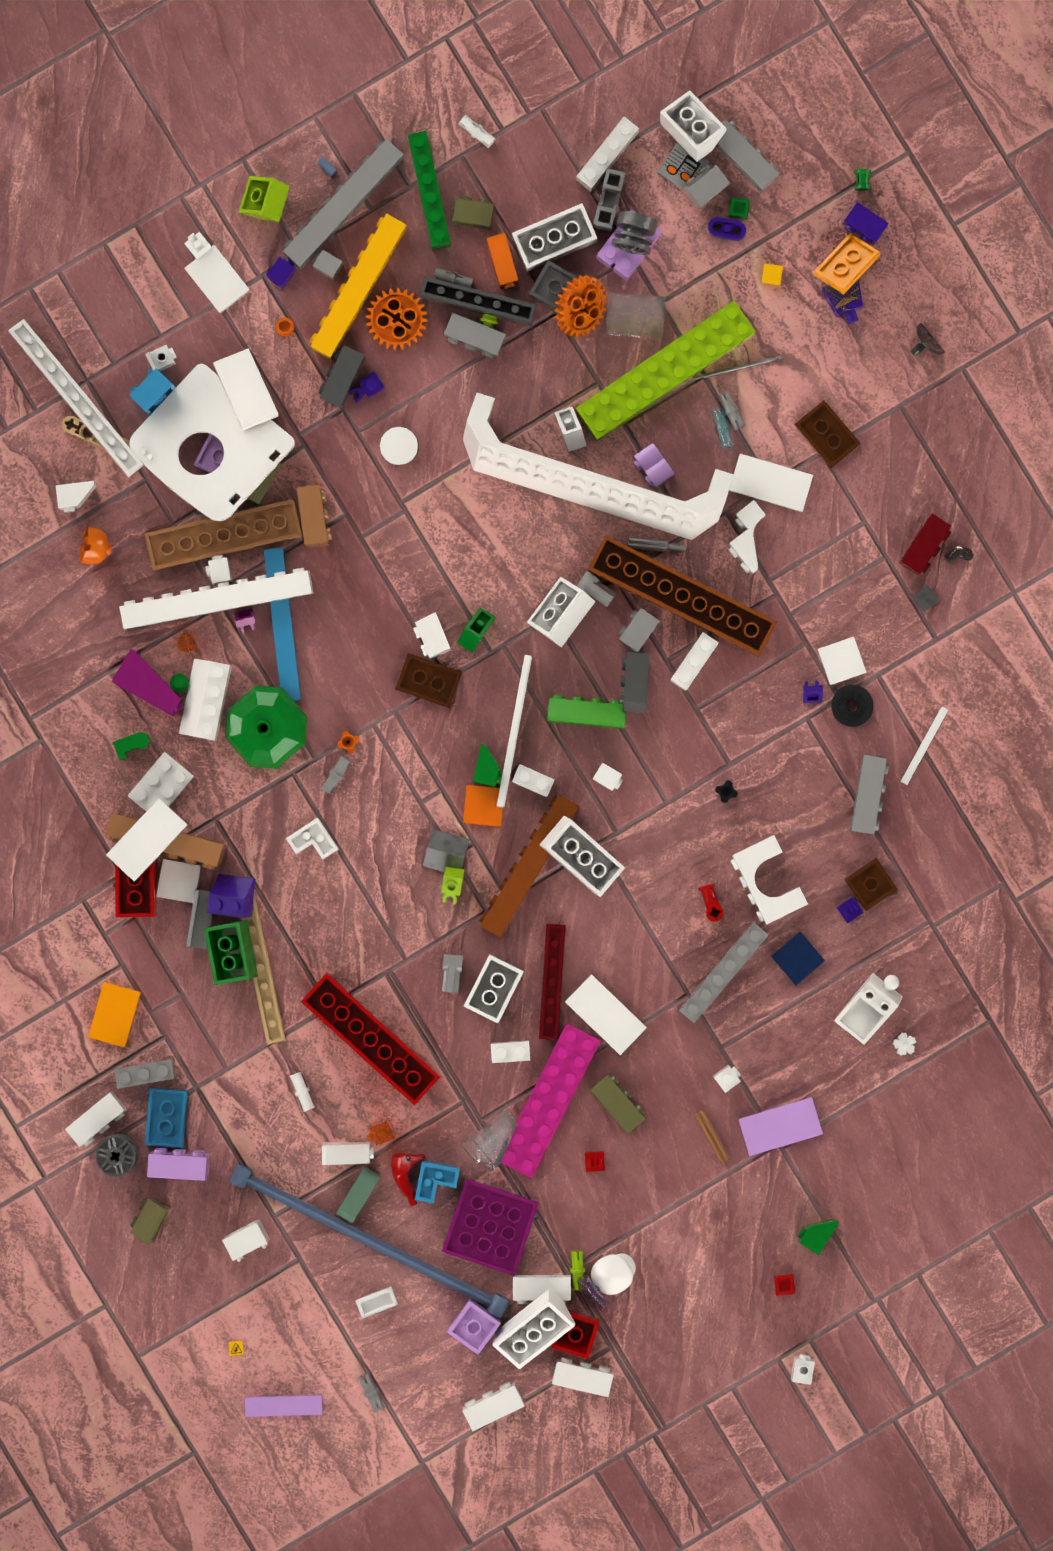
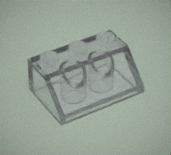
M608 293L605 334L663 338L666 297Z

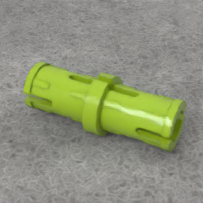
M572 1250V1268H570L573 1282L572 1290H579V1288L584 1290L583 1273L585 1272V1267H583V1250H576L577 1252Z

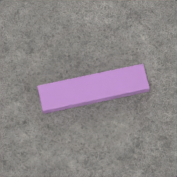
M322 1394L245 1397V1417L323 1414Z

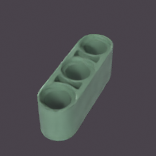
M364 1166L336 1214L353 1223L381 1176Z

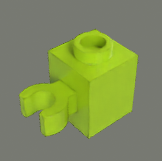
M445 868L441 893H444L443 903H446L447 897L453 898V904L457 903L462 889L464 869Z

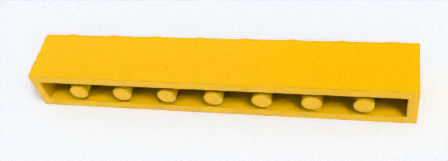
M387 213L384 218L381 216L376 224L378 229L375 234L371 233L366 242L369 245L366 250H362L358 255L357 260L359 262L357 266H352L348 273L350 278L346 284L343 283L338 291L340 294L338 299H334L329 306L331 311L327 317L324 316L322 318L318 334L314 333L310 339V343H312L311 349L330 360L334 357L407 229L406 224Z

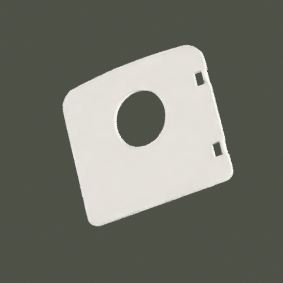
M204 364L197 365L130 438L131 450L159 480L195 509L214 521H224L231 517L237 508L295 446L293 437L272 420L243 430L219 376ZM196 433H208L215 436L224 448L222 463L215 471L206 475H195L186 471L179 461L181 444L186 438ZM275 451H277L280 453V455L273 462L269 458ZM237 494L241 498L233 505L229 501Z

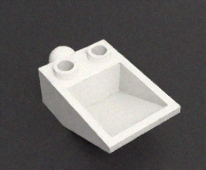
M872 973L834 1021L865 1045L899 1006L903 998L902 995L895 991L899 986V979L895 975H888L883 981Z

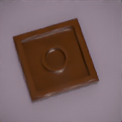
M874 858L844 879L865 911L898 890L877 858Z

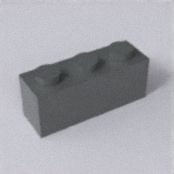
M344 345L342 350H337L334 357L336 363L334 367L330 366L326 375L329 378L326 384L322 383L318 392L322 401L342 409L365 359L364 354Z
M627 652L626 659H622V670L625 671V676L621 675V687H624V692H620V704H623V711L646 713L650 653Z

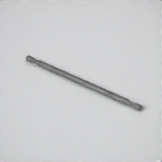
M780 355L775 358H768L724 370L703 374L702 376H695L693 377V379L695 381L700 378H707L739 369H744L772 362L777 359L780 360L783 359V356Z

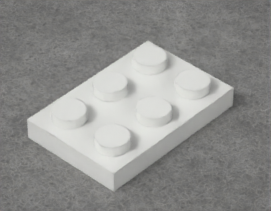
M164 752L129 793L128 797L146 812L159 798L169 807L194 776Z

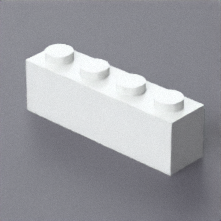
M623 117L576 176V181L592 192L605 176L607 168L610 169L636 137L639 128L626 117Z

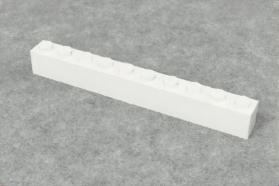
M304 568L293 569L291 574H286L285 571L274 573V577L267 578V575L256 576L254 581L248 582V578L236 580L237 584L229 585V582L218 584V588L213 589L210 586L199 587L197 592H192L191 589L180 591L181 595L173 596V593L162 594L161 599L154 600V596L142 598L143 602L136 603L135 600L126 601L124 606H119L123 628H137L314 594L310 571H305Z

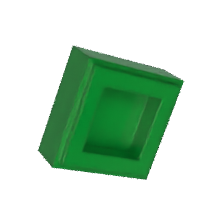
M731 197L728 217L747 220L750 200Z

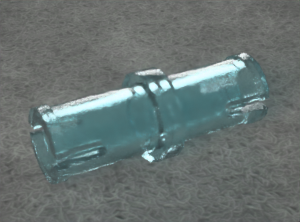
M724 409L713 411L712 414L716 424L715 431L719 435L721 448L733 447L729 432L731 428L727 424Z

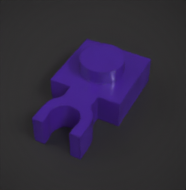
M372 372L358 381L361 386L360 388H354L349 393L350 395L354 392L359 393V397L354 400L357 403L362 399L363 395L366 394L368 398H371L385 387L376 373Z

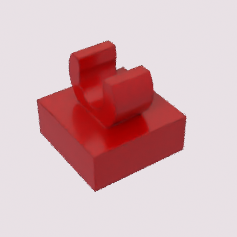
M604 1151L585 1152L586 1172L605 1171Z

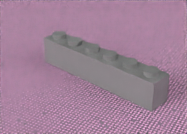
M752 922L680 1007L679 1011L695 1023L769 935Z

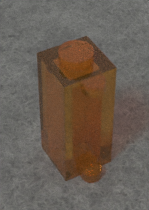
M388 1117L371 1124L367 1139L368 1141H375L376 1146L394 1139L396 1133L390 1118Z

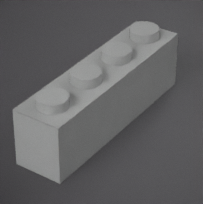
M725 119L722 124L727 130L716 147L762 193L778 178V168L772 162L768 163L764 159L765 155L758 148L755 150L752 147L751 140L746 135L742 136L738 132V127L732 121L728 122Z
M862 755L850 831L872 835L875 831H878L880 820H877L878 812L882 811L883 801H880L881 793H885L886 782H883L884 774H888L889 763H886L887 758Z

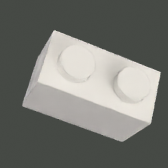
M519 764L512 782L547 797L555 779Z
M529 1040L491 1043L492 1063L530 1061Z

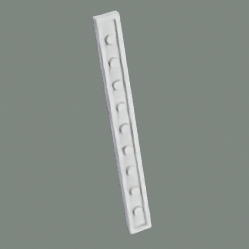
M23 319L8 331L126 476L130 477L142 468L143 463L27 322Z

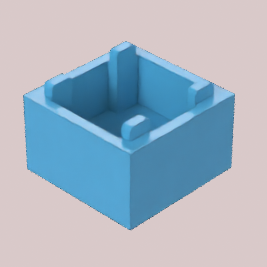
M157 368L154 371L150 369L147 372L148 377L138 387L133 386L130 389L132 393L129 396L149 416L175 389L174 385Z

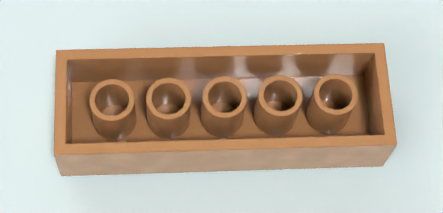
M111 813L105 835L110 837V841L118 843L138 820ZM181 832L163 852H166V857L178 859V856L184 858V862L191 864L201 862L203 863L202 867L215 870V867L221 866L226 844Z

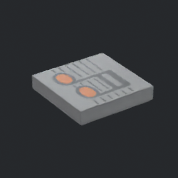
M677 142L657 171V174L682 190L687 186L685 183L690 178L699 176L701 174L700 170L708 165L710 161L703 157L696 162Z

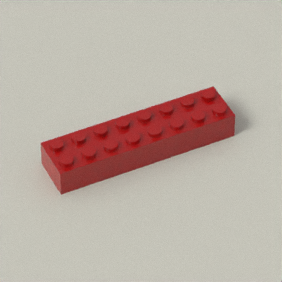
M328 972L300 1001L414 1106L441 1077L435 1069Z

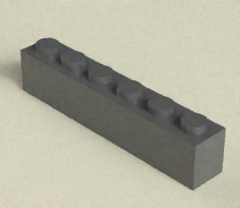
M426 276L424 277L420 292V298L479 314H489L499 319L532 327L536 311V304Z

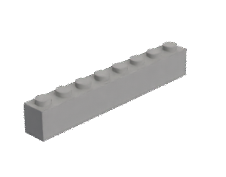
M389 140L380 141L374 148L375 152L371 156L367 155L362 160V166L358 170L354 169L349 174V180L337 187L335 190L336 194L324 201L322 204L323 208L319 212L316 211L312 214L307 226H301L296 233L295 239H290L284 245V255L299 269L302 270L404 159V154Z

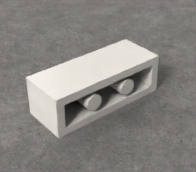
M703 632L670 681L686 691L719 642Z
M111 1091L65 1130L79 1147L83 1144L87 1147L95 1140L93 1137L98 1132L103 1134L110 1128L108 1124L112 1120L117 1122L125 1115L123 1111L126 1110V1107Z
M571 1275L513 1276V1301H517V1304H528V1301H534L548 1289H551L562 1299L564 1304L567 1301H571Z
M562 1357L556 1361L552 1384L609 1397L614 1374L610 1371V1368L605 1366L595 1368L591 1367V1363L583 1361L580 1364L573 1363V1359Z
M507 1382L499 1387L500 1390L494 1393L492 1390L482 1395L483 1398L478 1401L472 1399L465 1403L462 1411L472 1432L525 1406L515 1382L512 1384Z

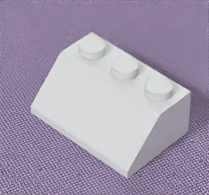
M690 90L660 112V124L696 162L714 149L727 130Z
M560 577L527 623L549 640L562 647L596 601L583 590Z

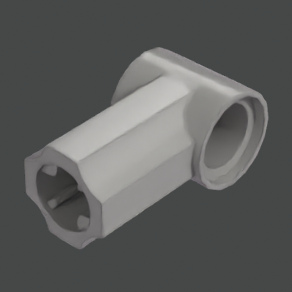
M587 571L576 585L606 607L616 595L613 590L602 584L597 577Z
M444 954L442 991L458 993L463 955Z

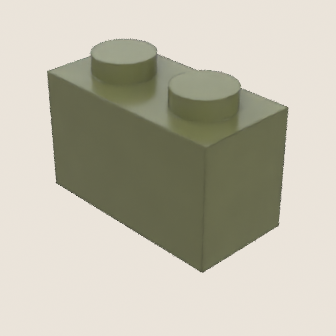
M460 196V198L455 200L452 224L490 230L494 204H490L491 201L479 199L478 202L472 201L470 197Z

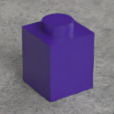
M279 257L266 274V277L283 290L296 272V269L293 267L295 264L288 258L282 259Z

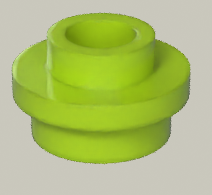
M483 314L479 320L483 322L482 325L492 329L494 326H498V317Z

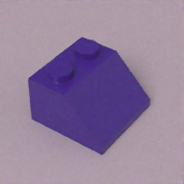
M218 874L209 893L207 913L239 918L252 917L256 879Z

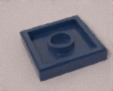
M801 932L771 955L795 986L825 962Z

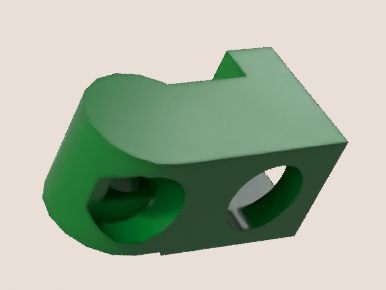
M138 732L114 741L113 745L119 760H124L128 758V752L138 748H148L151 739L148 734Z

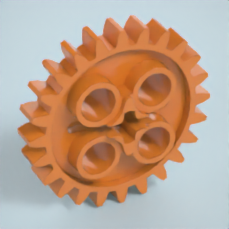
M579 275L578 279L573 278V283L567 282V289L562 287L564 293L558 294L560 301L555 302V304L559 305L558 308L554 309L558 313L554 317L556 320H559L557 325L561 327L560 330L565 332V334L576 338L578 336L583 337L584 333L589 335L590 329L595 331V324L600 325L599 318H604L602 312L607 311L604 308V305L608 303V301L604 300L608 296V294L604 293L606 288L602 286V282L598 281V279L588 275L584 277Z
M390 288L389 294H386L383 290V297L381 298L376 295L377 302H370L373 308H367L371 315H367L366 319L371 320V322H368L366 326L372 327L368 332L369 334L375 333L373 340L380 339V346L385 342L386 349L393 345L394 351H396L397 346L400 345L401 349L404 350V344L411 348V341L418 343L416 337H423L420 330H426V327L422 324L428 323V320L423 318L427 315V312L421 311L425 305H418L421 299L417 298L414 300V293L408 296L407 289L401 293L400 288H397L396 293H393L392 288ZM391 302H398L399 308L391 310L389 304ZM383 309L387 310V311H388L390 314H392L394 317H397V316L399 315V316H400V320H401L403 323H405V324L411 326V329L406 328V327H405L403 324H401L399 321H396V323H393V322H394L393 318H392L390 315L385 314L384 312H382V310H383ZM408 312H412L415 314V319L408 321L405 319V315ZM380 318H387L389 323L386 326H380L378 324ZM397 328H402L405 330L403 336L397 337L394 335V331Z

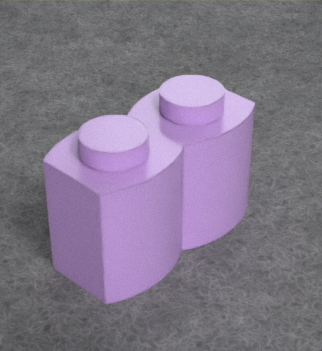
M653 443L634 456V465L639 472L643 470L647 475L644 479L650 487L654 485L655 488H658L675 476V473Z

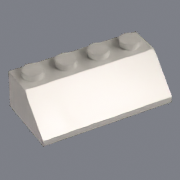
M194 659L179 734L217 741L232 669L231 665Z
M548 1289L494 1332L493 1346L518 1369H521L572 1329L576 1323L563 1300L551 1289Z

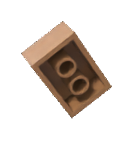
M320 484L298 487L297 494L306 548L330 545L329 540L333 539L330 527H327V521H330L328 509L324 507V503L327 502L325 489H322Z

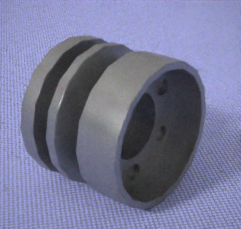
M620 211L616 225L624 231H614L616 238L612 239L611 245L626 253L650 255L651 248L649 246L653 244V241L646 237V235H655L658 221L643 214Z
M114 1134L99 1144L95 1160L103 1173L109 1176H121L136 1166L139 1159V1148L132 1137L126 1134ZM114 1152H119L121 1154L119 1156V1160L117 1158H112Z

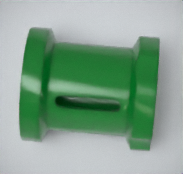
M854 170L856 175L855 191L871 190L869 182L871 170Z

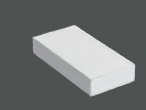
M392 1286L355 1300L362 1319L398 1305Z

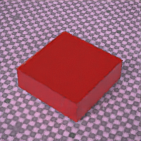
M793 1274L774 1276L776 1296L795 1294Z

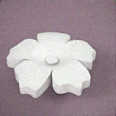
M901 1033L898 1039H894L893 1042L894 1047L898 1049L897 1054L900 1056L906 1055V1051L909 1054L914 1053L915 1046L913 1044L916 1043L915 1037H907L906 1033Z

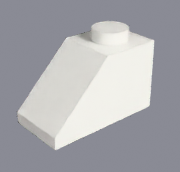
M573 407L554 412L568 452L587 446Z
M88 481L56 485L58 508L63 510L64 513L75 512V508H80L97 487L96 482Z

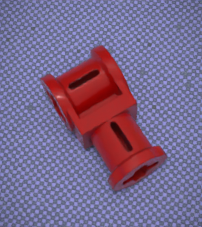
M715 883L700 887L698 890L701 891L704 899L707 918L710 921L717 922L721 920L724 913L716 897ZM712 908L720 910L717 919L709 915L712 912Z

